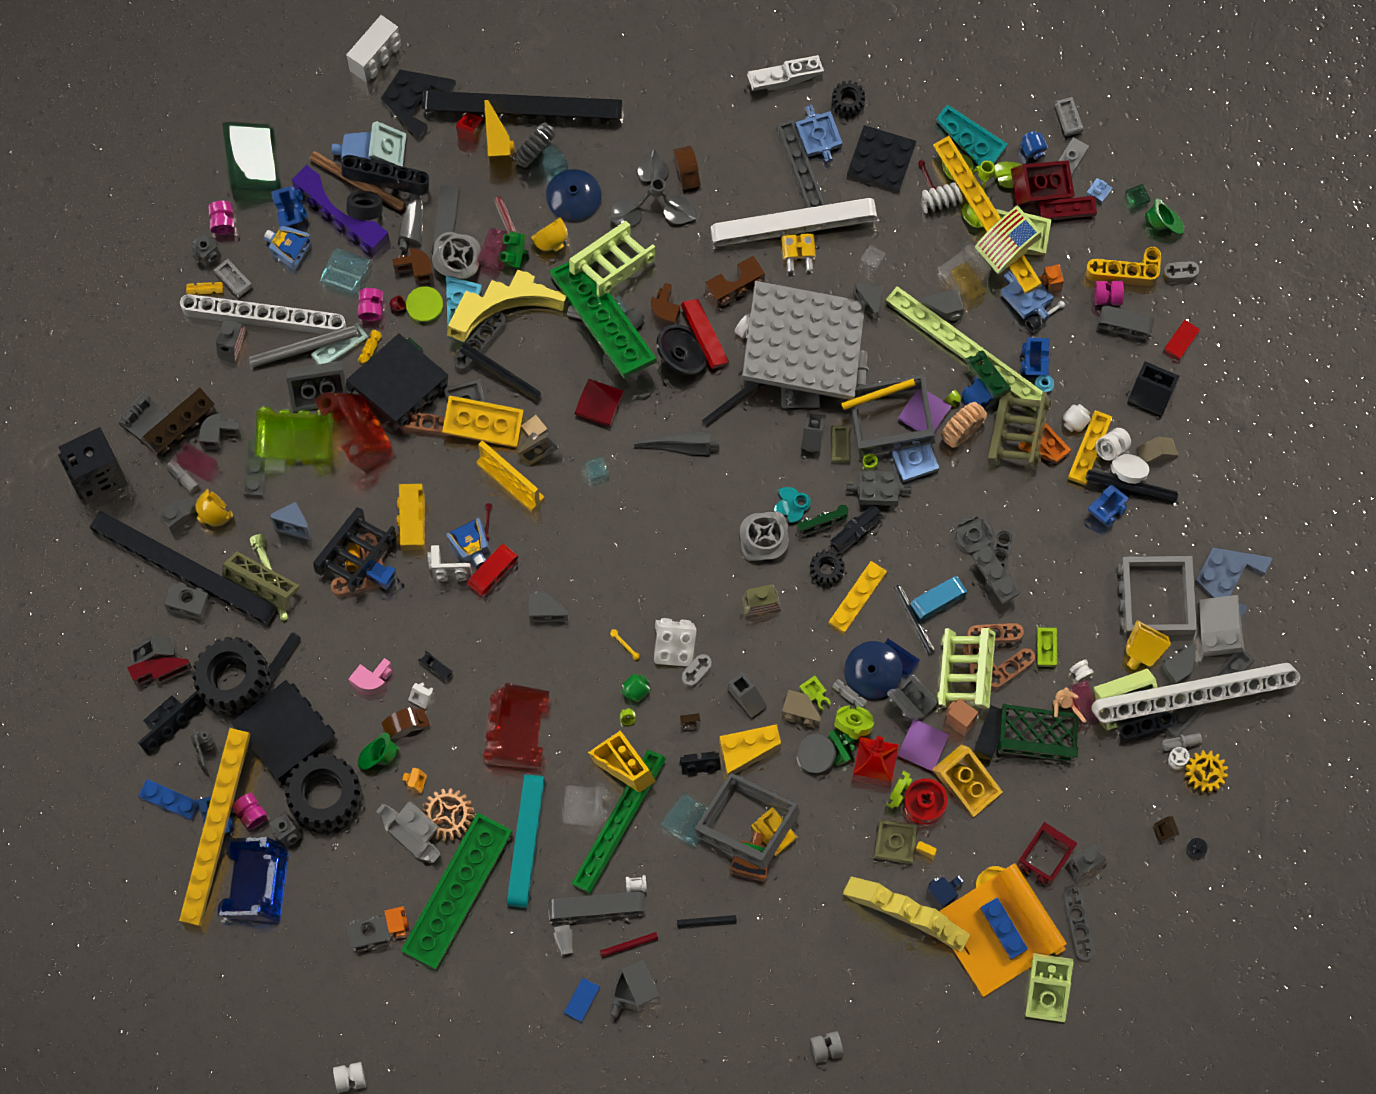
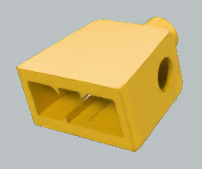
M1137 620L1125 647L1127 655L1131 657L1127 665L1133 670H1137L1141 662L1147 666H1152L1170 647L1169 637Z

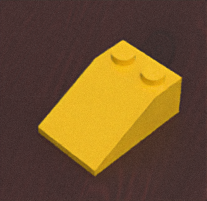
M484 100L489 159L512 158L511 153H515L514 141H510L508 133L490 102Z
M962 744L932 769L943 785L972 817H975L1003 793L972 750Z

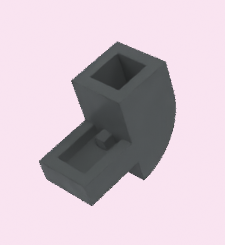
M222 414L211 415L203 422L200 429L199 442L201 447L220 449L222 434L241 436L242 428L240 422L233 419L224 421Z

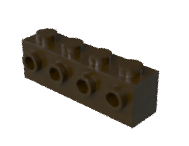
M199 387L141 439L155 455L159 453L163 455L171 448L169 446L174 440L178 442L185 436L183 432L186 429L192 430L199 424L198 419L204 416L206 418L214 411L212 407L215 404Z

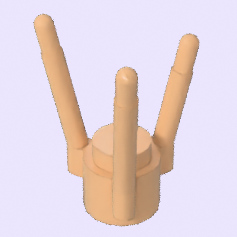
M1067 687L1058 691L1056 700L1053 701L1054 717H1058L1059 706L1062 708L1071 707L1081 721L1085 723L1086 719L1073 703V698L1078 699V695L1069 691Z

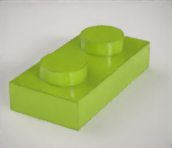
M1037 627V667H1057V628Z

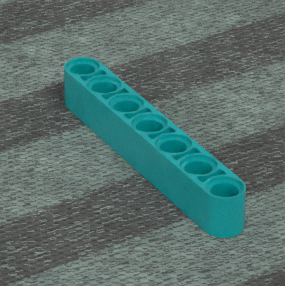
M524 775L507 906L527 908L545 776Z

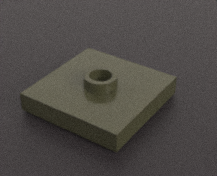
M879 819L874 859L913 865L918 825Z

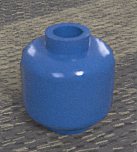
M1031 131L1022 137L1023 140L1020 144L1027 158L1037 160L1045 156L1044 152L1048 149V145L1041 133Z

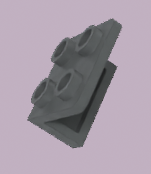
M914 674L910 675L899 688L890 689L887 692L890 702L895 706L898 705L902 710V715L912 721L925 718L939 704V701Z

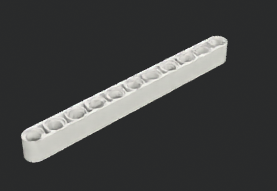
M1282 663L1098 699L1092 704V712L1100 722L1108 723L1295 686L1300 681V674L1291 664Z

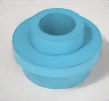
M1040 375L1035 381V386L1048 393L1054 387V380L1049 375ZM1047 381L1048 385H1042L1041 382Z

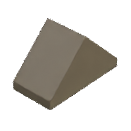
M1155 437L1136 448L1138 456L1147 464L1178 457L1173 438Z

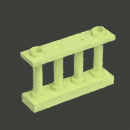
M624 221L570 258L569 271L573 275L584 271L597 283V296L600 297L610 292L613 287L645 265L652 263L655 259V246L651 245L644 249L631 238L630 224ZM622 242H626L638 255L630 259L617 246ZM612 252L625 264L617 269L603 255ZM597 261L611 274L602 278L589 265Z
M945 628V634L942 637L944 647L940 691L937 694L939 705L947 709L950 701H958L960 698L963 701H974L975 705L982 709H989L996 634L989 628H981L979 636H956L954 631ZM955 644H979V653L977 655H954ZM953 663H977L978 672L976 674H953ZM952 682H976V691L974 693H951Z

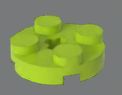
M843 706L837 711L834 726L848 734L850 738L859 739L860 736H865L872 732L874 717L868 710L857 706L856 709H850V706Z
M904 770L902 772L904 778L899 777L890 795L892 802L887 801L886 806L892 809L894 806L899 807L903 796L900 794L903 788L908 789L912 778L909 777L910 773Z

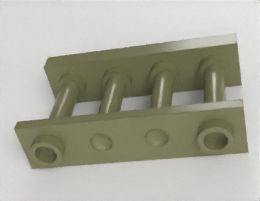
M1011 391L1000 397L988 455L991 465L999 466L1000 459L1002 460L1003 458L1029 460L1031 468L1036 470L1037 463L1041 461L1040 447L1047 411L1051 409V399H1049L1046 392H1042L1041 400L1015 398ZM1014 405L1039 408L1038 418L1011 415L1010 409ZM1007 424L1036 425L1034 435L1008 433L1006 431ZM1007 440L1032 443L1031 453L1004 450L1003 444Z

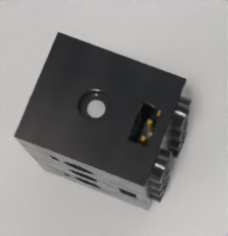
M101 427L58 446L61 452L58 454V457L79 499L84 498L86 504L128 485Z

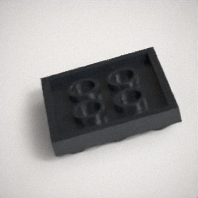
M864 125L847 176L900 192L917 141Z

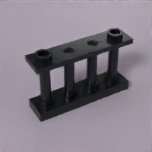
M356 507L313 562L315 573L322 576L325 571L329 570L348 580L349 591L353 593L362 586L366 572L371 571L388 547L395 543L397 539L395 527L391 526L387 532L382 531L366 522L364 511ZM363 528L381 538L376 546H373L355 536V532ZM352 542L370 552L365 560H362L344 550V546ZM341 556L359 566L354 574H351L332 562L336 557Z

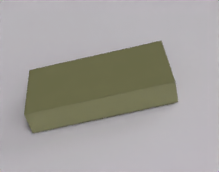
M831 425V463H850V425Z

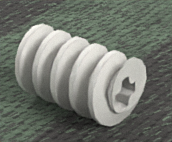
M954 182L950 186L945 184L943 188L938 186L936 190L930 188L929 192L927 190L922 191V205L926 214H928V208L935 212V206L942 210V204L949 208V202L956 206V200L961 205L963 204L961 191Z

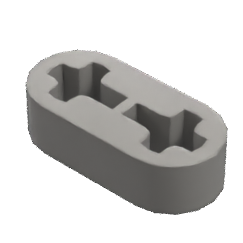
M1191 261L1169 263L1164 268L1163 277L1169 282L1191 281L1197 278L1199 266ZM1188 268H1191L1193 274H1190L1189 271H1187ZM1169 269H1172L1173 272H1175L1174 276H1171V273H1168Z
M701 654L697 656L682 674V682L686 687H695L710 671L712 661L708 655ZM706 660V661H707V664H706L707 667L702 666V667L698 670V668H699V666H700L699 661L704 662V661ZM694 672H696V674L694 675L695 681L690 680L688 682L686 675L691 676Z

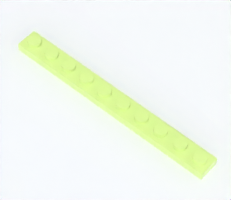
M898 286L886 298L885 303L964 360L969 356H975L977 352L983 350L989 361L1010 385L1011 393L1016 398L1041 400L1042 390ZM1030 407V408H1032L1034 411H1036V410L1038 409V408H1035V407Z

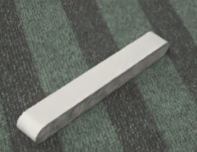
M865 198L715 223L711 226L714 246H726L871 222L877 219L874 199Z
M191 294L184 295L180 300L183 313L193 318L216 321L229 320L240 324L323 335L347 328L344 317L336 313ZM187 304H194L191 308H186ZM206 306H212L210 310H204ZM226 308L231 309V310H230L229 312H227V313H223V312H222V311H223L224 309H226ZM243 311H249L247 315H241ZM262 313L268 314L264 318L259 317ZM279 316H286L284 320H278ZM299 318L305 319L301 323L296 322V320ZM318 320L323 321L322 324H320V325H315V322H316V321H318ZM335 323L342 324L340 327H333Z

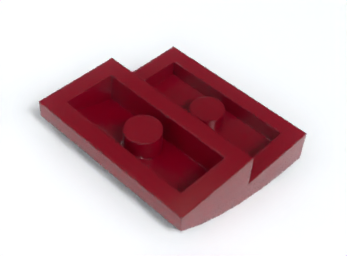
M588 379L574 414L610 426L616 415L624 390Z

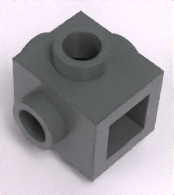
M203 234L193 241L191 245L192 256L196 261H201L207 267L220 255L217 247L218 243L214 238H208Z
M286 812L269 823L275 832L272 835L278 844L282 842L286 847H289L303 837L299 830L302 828L295 818L292 819Z

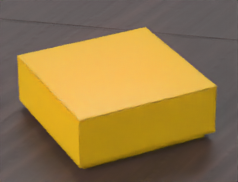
M921 841L918 842L915 850L916 853L931 860L934 859L937 851L936 848Z

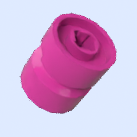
M228 201L210 203L208 210L209 217L211 218V232L214 234H228L234 231L232 203Z
M1107 281L1095 282V305H1107L1108 302L1111 305H1123V281H1111L1110 284Z
M375 288L361 289L358 299L360 303L358 306V318L364 321L381 320L383 292Z
M253 793L245 794L232 805L235 814L238 817H242L241 822L247 830L257 827L268 817L262 806H257L258 801Z

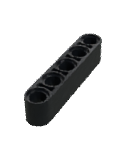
M345 155L341 159V174L346 179L416 195H425L429 192V175L424 171L354 155Z

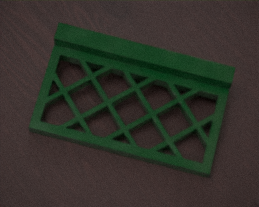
M1002 704L997 752L1074 762L1078 758L1079 717L1076 713L1058 711V717L1056 718L1054 717L1053 710ZM1006 710H1013L1018 718L1011 722L1006 717ZM1026 713H1033L1037 720L1030 725L1023 716ZM1046 715L1052 716L1056 721L1051 727L1042 719ZM1064 718L1074 719L1073 727L1069 730L1061 722ZM1019 719L1027 726L1021 733L1013 725ZM1037 722H1040L1046 729L1040 736L1032 727ZM1057 724L1065 731L1059 738L1051 730ZM1009 727L1017 735L1014 739L1005 738V730ZM1027 730H1030L1036 737L1032 742L1026 741L1022 736ZM1048 732L1055 741L1052 744H1046L1041 737ZM1068 735L1072 740V747L1064 746L1060 739Z

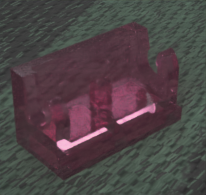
M494 228L489 229L477 260L483 268L488 269V267H491L495 272L500 273L503 262L499 260L502 251L506 252L507 244H504L503 237L504 234H508L507 231Z
M185 441L182 444V452L176 454L177 464L209 482L219 468L216 459Z
M1088 681L1070 685L1069 691L1079 697L1078 699L1073 698V703L1086 719L1085 723L1081 721L1082 726L1098 721L1099 719L1092 712V704L1095 702Z

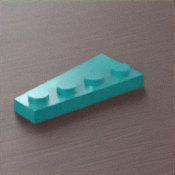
M946 105L936 118L938 124L978 166L983 161H991L995 164L1008 146L1006 142L949 105Z

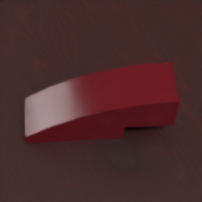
M183 658L150 659L127 667L136 686L154 678L156 684H159L192 668L189 660Z

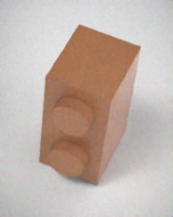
M959 698L956 703L953 701L947 708L945 724L965 737L976 723L978 711Z

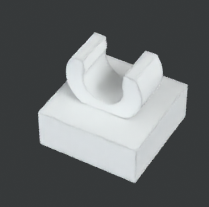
M415 683L408 700L426 709L429 705L433 688L428 690L423 687L424 683Z

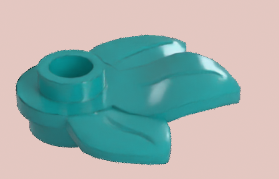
M793 487L778 489L782 500L775 505L774 512H780L784 516L788 515L789 523L799 521L804 511L808 510L811 505L810 497L805 493H798ZM802 500L805 504L799 505L798 501Z

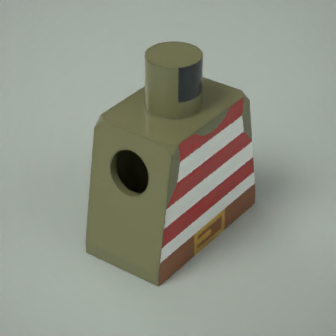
M772 584L748 589L741 599L746 618L781 611L778 593Z

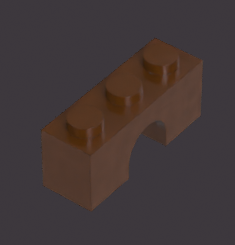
M754 256L737 264V272L740 275L739 280L730 282L722 274H719L705 282V290L716 307L728 304L737 295L738 297L744 295L748 289L754 287L755 281H765V272Z

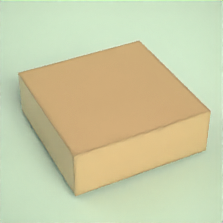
M537 415L521 425L522 430L528 437L532 432L541 436L548 431Z

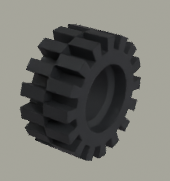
M851 80L848 81V84H846V81H842V85L840 83L837 84V88L835 87L832 93L834 110L837 109L838 114L842 112V116H846L847 113L849 117L852 116V113L857 115L858 111L861 112L862 107L865 105V91L862 90V86H858L857 82L852 84ZM846 93H850L855 96L856 100L851 104H847L842 101L841 97Z
M824 549L821 553L818 551L816 556L812 557L810 562L811 578H814V582H819V585L823 586V584H826V587H829V584H832L833 586L836 582L839 583L844 575V561H842L841 555L838 556V552L835 551L833 553L831 549L825 552ZM823 562H831L834 565L835 569L831 574H824L820 571V565Z

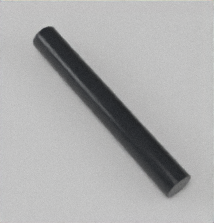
M736 915L677 920V928L737 923Z

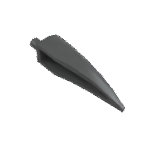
M411 194L399 231L398 243L400 244V250L405 251L407 245L421 244L423 219L421 195Z
M710 431L668 434L634 443V447L661 449L690 455H710V448H719L720 446L719 441H711Z

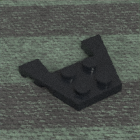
M400 69L382 95L381 102L395 117H398L403 125L414 134L417 140H420L428 126L426 123L413 117V115L422 103L423 91H430L432 88L436 91L451 92L456 85V80Z

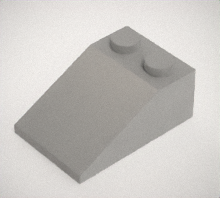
M1238 595L1199 600L1204 655L1208 657L1245 652Z

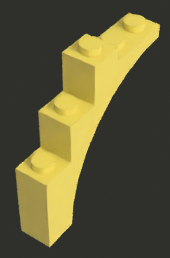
M517 270L509 287L501 282L492 280L484 297L465 291L448 325L447 336L465 342L471 331L483 320L497 312L513 307L534 305L563 311L567 296L559 291L548 289L542 284L534 283L535 276L528 272Z
M851 876L843 892V895L855 903L868 906L902 920L937 938L956 951L962 952L970 936L969 933L948 920L947 916L938 910L922 906L908 896L893 893L879 883Z

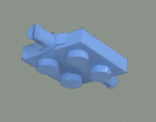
M807 105L805 109L808 117L796 122V127L807 156L823 154L826 163L832 162L833 158L830 151L842 147L843 143L831 111L815 114L813 105Z
M1008 271L1004 277L1010 284L1001 289L1000 294L1023 319L1036 313L1044 321L1048 319L1050 314L1044 308L1053 302V295L1043 285L1026 295L1016 278Z

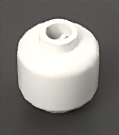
M1080 404L1070 406L1062 416L1065 422L1063 426L1070 432L1074 430L1081 432L1091 420L1090 412Z

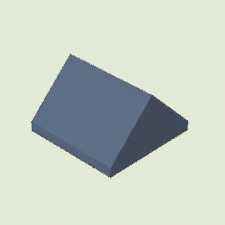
M296 502L271 514L270 519L274 530L311 540L312 536L308 524Z

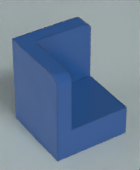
M378 562L371 571L366 572L368 580L387 590L396 576L395 568L390 565L385 567Z

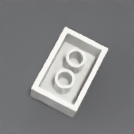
M380 15L346 54L349 70L366 83L377 75L378 69L382 65H386L391 54L397 52L401 46L398 26Z

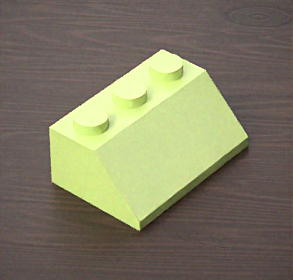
M1148 669L1093 688L1096 700L1158 687L1155 677ZM1117 721L1105 723L1107 729L1116 728Z

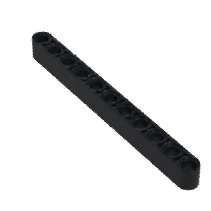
M423 91L422 109L485 112L484 100H488L495 113L622 118L623 100L445 91Z
M102 511L98 512L89 526L96 534L195 588L206 590L208 595L264 625H268L277 610L275 605Z

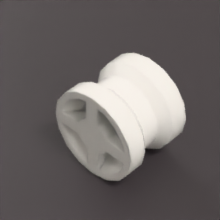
M1086 659L1070 668L1071 673L1075 674L1078 683L1087 680L1094 674V671L1089 669Z
M1183 747L1174 748L1168 757L1169 765L1177 770L1183 769L1189 761V753Z

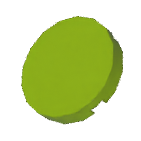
M427 286L418 287L407 297L406 310L409 316L416 322L430 323L436 320L442 313L443 299L434 288Z

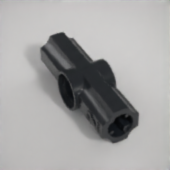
M871 505L860 516L852 518L844 526V529L830 540L833 549L842 554L853 543L861 541L869 533V530L883 519L880 510L876 506Z

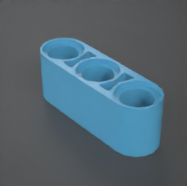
M955 576L917 597L910 604L919 619L924 620L960 600L968 592L958 576Z

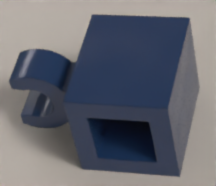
M960 875L951 882H948L944 876L940 879L936 877L928 884L927 893L942 910L957 899L958 894L955 889L959 888L964 880Z

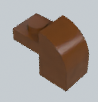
M686 146L673 149L682 189L686 190L701 186L699 169L693 148Z
M409 249L411 256L401 255L392 259L395 273L413 270L416 283L434 280L431 261L425 252L419 249Z
M664 283L663 289L659 288L657 298H651L652 316L657 323L663 326L677 324L680 315V305L669 302L672 284Z
M413 707L397 711L381 722L385 733L390 735V740L403 738L411 731L427 729L431 726L424 708L413 709Z

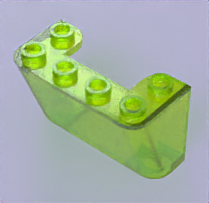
M260 407V410H256L255 457L331 460L333 413H329L328 409H318L314 414H310V411L299 410L298 414L291 413V410H279V413H275V411H272V407Z

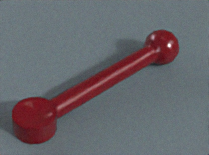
M920 160L918 165L922 167L930 188L936 190L926 170L925 161Z
M490 503L485 505V535L487 541L490 539L488 535L490 511L492 510V504Z

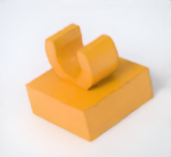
M412 768L411 774H403L402 781H406L407 786L414 792L422 794L427 775L420 769Z

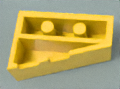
M399 484L397 508H399L400 515H397V526H400V533H397V545H400L402 551H425V495L422 484Z
M621 730L588 752L597 766L638 792L643 791L656 782L648 767Z

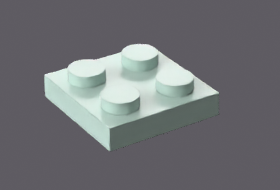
M378 121L372 123L368 157L377 161L403 166L406 133Z

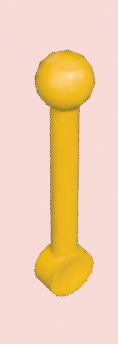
M611 630V637L616 638L633 655V659L638 660L640 654L635 653L618 635L617 630Z

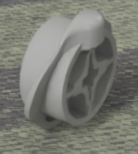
M454 232L443 233L436 239L434 244L433 266L442 275L460 279L469 278L478 270L481 247L478 241L469 235H461ZM451 241L460 242L464 244L465 247H457L456 244H453ZM446 245V246H447V249H446V250L448 251V257L444 260V258H443V249H444V246ZM469 251V253H470V261H469V264H468V266H467V264H466L467 261H466V259H465V253ZM459 253V257L455 258L453 256L454 254ZM454 263L458 267H460L461 270L453 269L450 266H448V264Z
M754 513L743 520L740 526L741 550L747 560L776 559L785 553L789 538L787 522L782 513ZM774 530L779 535V541H777L775 539V536L773 535ZM750 531L753 533V536L755 537V542H753L749 537Z

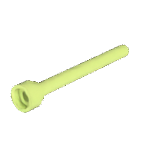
M257 534L250 538L251 545L258 551L262 565L272 570L264 548L267 542L265 535ZM267 578V581L274 582L275 579ZM277 608L280 619L286 621L288 618L286 611Z

